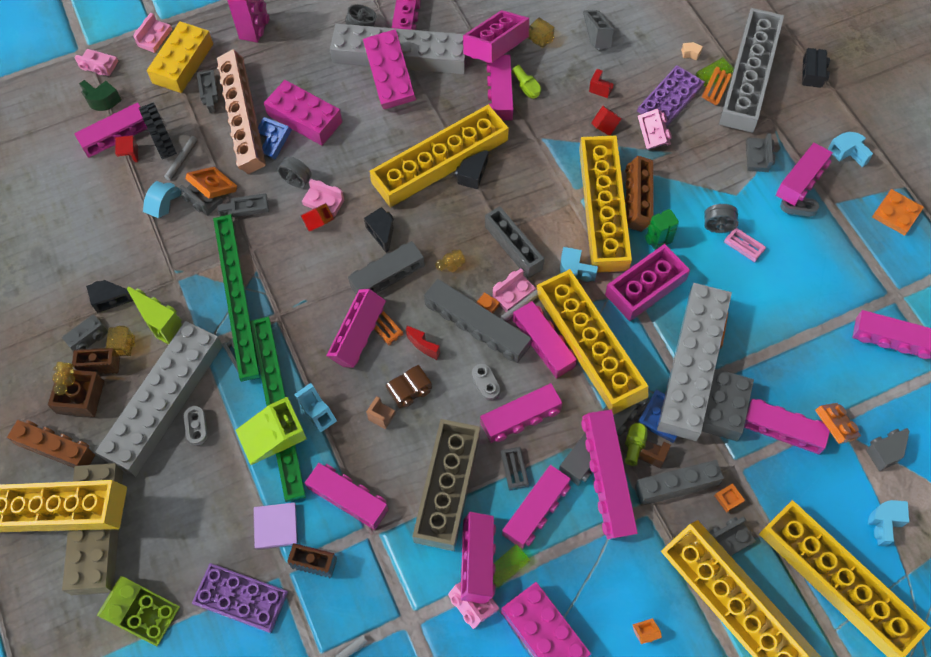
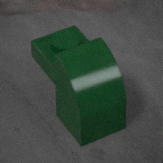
M85 80L79 83L82 88V95L93 110L106 111L122 101L117 89L107 81H104L97 88H94Z

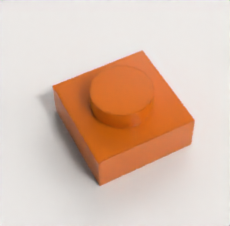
M485 292L476 302L491 313H494L500 306L499 301Z
M733 483L714 495L726 513L745 501Z
M653 618L633 624L634 633L641 644L662 638L661 630Z

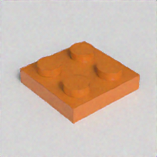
M215 167L192 171L186 174L185 179L209 199L233 193L237 190V185Z
M891 189L872 218L905 236L924 207Z
M832 403L821 405L815 409L838 444L854 441L861 436L858 432V426L853 421H850L842 405Z

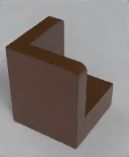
M646 441L645 448L641 450L638 459L661 469L671 444L663 442L662 446Z

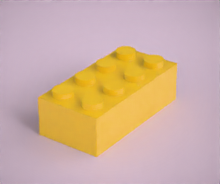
M179 21L146 70L152 84L182 93L213 46L210 32Z

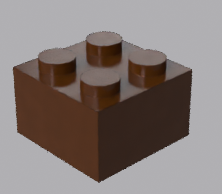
M58 369L48 406L56 414L95 417L104 380L97 372Z

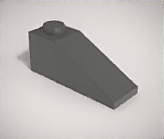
M584 10L583 15L588 36L593 47L597 50L611 48L614 28L599 10Z

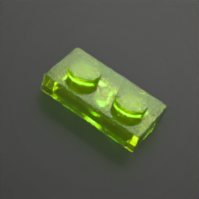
M724 57L696 72V77L705 81V87L716 67H719L721 71H726V74L733 72L734 68ZM717 74L714 83L717 82L720 75Z
M517 544L493 563L496 566L493 583L498 589L530 562L528 556Z

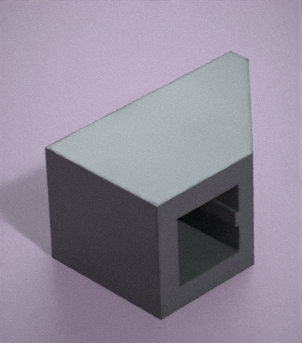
M908 428L899 431V429L893 430L887 434L888 437L882 439L880 436L870 442L871 446L866 451L879 471L897 464L904 458L910 432Z

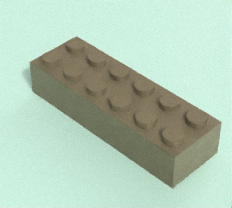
M440 419L412 536L414 543L455 551L480 439L479 426Z
M116 463L74 466L73 482L113 480L122 484L123 470ZM119 529L68 530L62 591L70 595L111 592L115 583Z

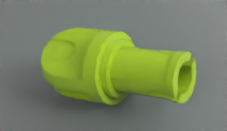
M520 65L515 66L511 73L519 80L521 90L529 98H537L541 93L540 84L532 75H527Z
M634 423L628 430L625 442L628 447L625 459L627 465L636 466L640 450L645 448L648 432L644 424Z

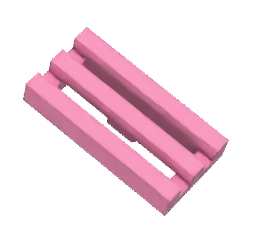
M738 228L732 230L724 240V243L754 263L766 249V246Z

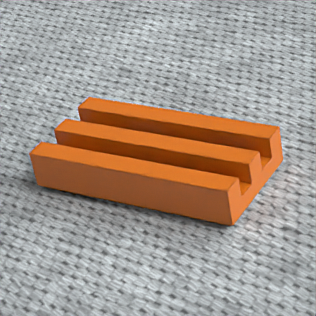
M716 67L702 98L714 105L719 104L732 75L730 73L726 74V71H721L719 67ZM717 74H718V75H720V76H719V78H718V80H717V82H716V84H715V86H714V89H713V91H712V93H711V95H710V97H709V96H708V93H709V91H710V89H711V87H712V85H713V83H714V80H715V78H716V76H717ZM725 78L724 81H723V83H722V85H721V87H720V90H719V92H718V94H717V96H716V98H715V100H714V96H715V94H716V92H717V90H718V88H719V86H720V83H721L722 79Z
M383 311L380 315L396 333L394 334L379 317L377 322L389 334L390 338L377 325L374 330L389 346L399 336L401 337L404 334Z

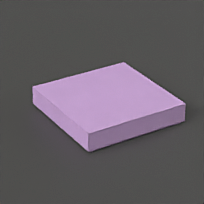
M295 502L254 507V542L256 550L291 546L293 543L298 544Z

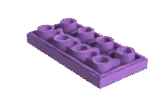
M676 65L638 107L637 112L644 114L659 109L667 117V123H665L667 128L700 91L705 81Z
M210 563L192 604L271 633L288 592Z

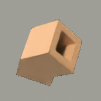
M694 42L683 43L681 49L683 58L697 60L703 46Z

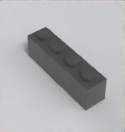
M500 206L485 215V228L519 269L521 268L524 271V275L528 279L543 270V256Z
M413 241L402 244L395 251L388 252L379 260L370 262L363 269L354 271L348 276L350 286L356 295L359 289H370L378 293L424 267V257Z
M713 460L638 479L635 489L640 504L643 506L718 487L724 478L718 461Z

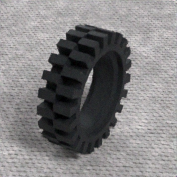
M154 102L139 107V111L161 159L176 155L177 152Z

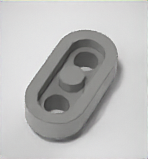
M486 364L476 365L472 369V379L482 398L487 401L497 399L500 394V386L490 367ZM484 371L485 373L480 375L478 372ZM492 387L493 390L488 391L487 388Z
M198 406L189 407L184 413L186 438L192 445L199 446L208 437L205 413ZM199 416L197 420H193V417ZM197 434H201L198 439H195Z

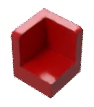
M596 69L590 81L589 92L608 98L614 84L602 80L603 70Z
M602 106L591 123L598 130L610 136L622 118L610 109Z
M133 135L115 137V154L117 157L131 155L133 161L138 162V144Z
M326 203L301 215L308 231H312L334 220Z

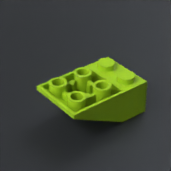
M128 286L129 294L154 336L169 345L183 325L181 323L182 319L176 314L177 311L169 305L163 306L155 297H147L142 290L138 288L134 290Z
M288 397L268 405L235 430L250 465L307 439Z
M120 576L96 616L158 646L180 606Z

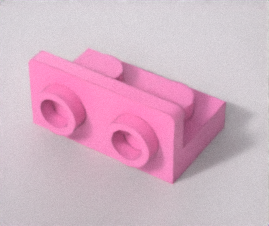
M150 13L133 36L138 47L155 53L172 28L171 25L156 20L155 15Z
M87 49L83 56H75V60L82 70H89L106 76L111 75L119 62L115 56Z
M655 109L638 116L648 150L664 144L667 146L671 145L670 139H672L670 130L666 128L667 117L664 112L662 113L659 109Z
M310 179V188L303 198L302 204L314 209L326 203L333 217H335L344 202L342 190L335 186L326 185L322 181Z
M521 268L518 271L511 272L506 280L498 282L493 287V298L500 302V306L505 312L536 290L523 276L524 271Z
M461 582L456 584L448 594L452 604L459 609L465 622L472 629L478 627L482 621L500 609L492 598L486 604L460 600Z

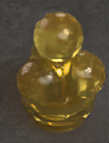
M454 249L452 253H446L443 260L439 259L436 261L435 267L442 271L447 266L448 271L455 272L458 267L466 263L461 249Z
M57 362L53 368V371H56V373L52 376L53 382L56 383L54 392L58 395H63L67 390L66 385H72L75 382L73 375L75 370L73 369V364Z

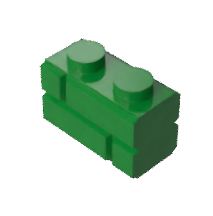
M668 209L661 214L658 213L652 216L650 225H648L645 239L655 250L663 244L668 245L673 242L679 221L672 210Z

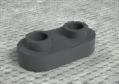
M805 198L803 201L799 200L794 206L782 199L780 207L782 211L788 214L811 217L816 215L819 204L814 199Z

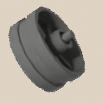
M355 4L348 8L345 22L347 25L374 27L377 16L371 8Z
M290 156L285 157L277 168L281 178L298 188H303L312 176L310 169L303 162Z
M716 204L708 207L704 212L705 228L715 233H725L736 229L738 226L737 208L729 204Z

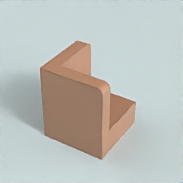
M376 396L366 411L368 420L384 429L387 428L396 414L395 410L382 404L378 396Z

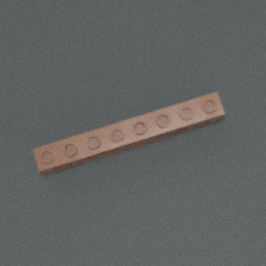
M232 49L217 58V68L220 72V83L223 87L222 94L225 98V109L228 112V123L231 127L230 135L234 143L233 150L236 153V164L240 170L250 174L266 166L244 59L238 52Z

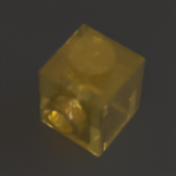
M539 17L529 26L528 39L544 48L553 41L555 27Z
M126 326L109 327L106 348H114L119 356H131L132 346L135 345L136 341L135 335Z

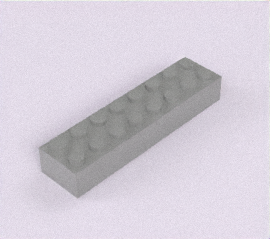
M755 8L750 9L719 125L751 133L754 132L784 15Z
M335 24L330 46L332 63L370 66L363 39L394 30L395 28ZM396 29L408 70L454 74L465 73L467 55L463 54L464 34Z
M693 283L687 301L657 431L697 441L699 438L732 292Z
M187 321L183 323L95 451L102 460L110 464L116 463L123 471L134 477L138 475L223 347L218 336Z

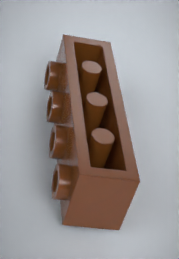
M637 156L627 164L625 169V204L628 228L642 232L650 225L653 216V160Z
M17 420L7 436L10 441L19 447L72 468L74 466L90 465L95 457L87 443L82 441L73 442L72 438L64 434L60 436L55 435V432L47 427H43V429L37 428L38 425L29 420H26V422Z

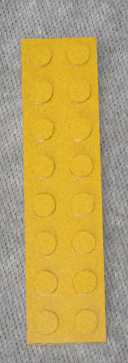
M488 104L370 170L371 183L391 208L456 171L457 166H461L462 160L484 150L489 152L508 141L509 128Z
M617 136L581 137L579 152L591 265L598 266L597 272L627 271L630 269L632 257Z
M569 269L536 285L539 300L608 409L612 410L613 415L648 398L647 383L572 271Z
M113 480L0 485V532L120 529L127 486Z
M793 500L759 533L775 551L887 657H905L931 628Z
M699 520L689 524L661 550L663 555L752 657H821Z

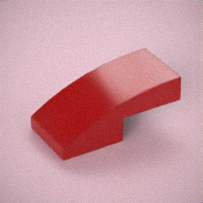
M407 326L406 334L410 342L418 350L437 360L440 355V346L426 341L425 332Z

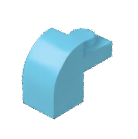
M856 132L842 133L832 140L828 148L839 162L851 156L861 167L867 165L873 155L870 149L863 144L866 138Z
M154 182L146 193L143 212L156 218L168 214L170 200L181 196L180 188L175 187L172 183Z
M563 247L560 273L570 269L577 279L585 282H595L598 266L580 263L582 250Z
M311 383L294 394L304 413L320 432L337 421L330 408L322 401Z
M886 501L871 512L868 525H876L874 536L878 541V546L887 547L894 542L893 527L902 528L909 523L908 501Z

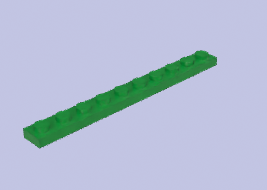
M231 214L213 218L219 258L240 381L243 382L260 378L233 218Z
M269 317L252 320L250 323L266 406L285 398L286 395L271 321ZM295 444L276 453L285 502L306 498Z

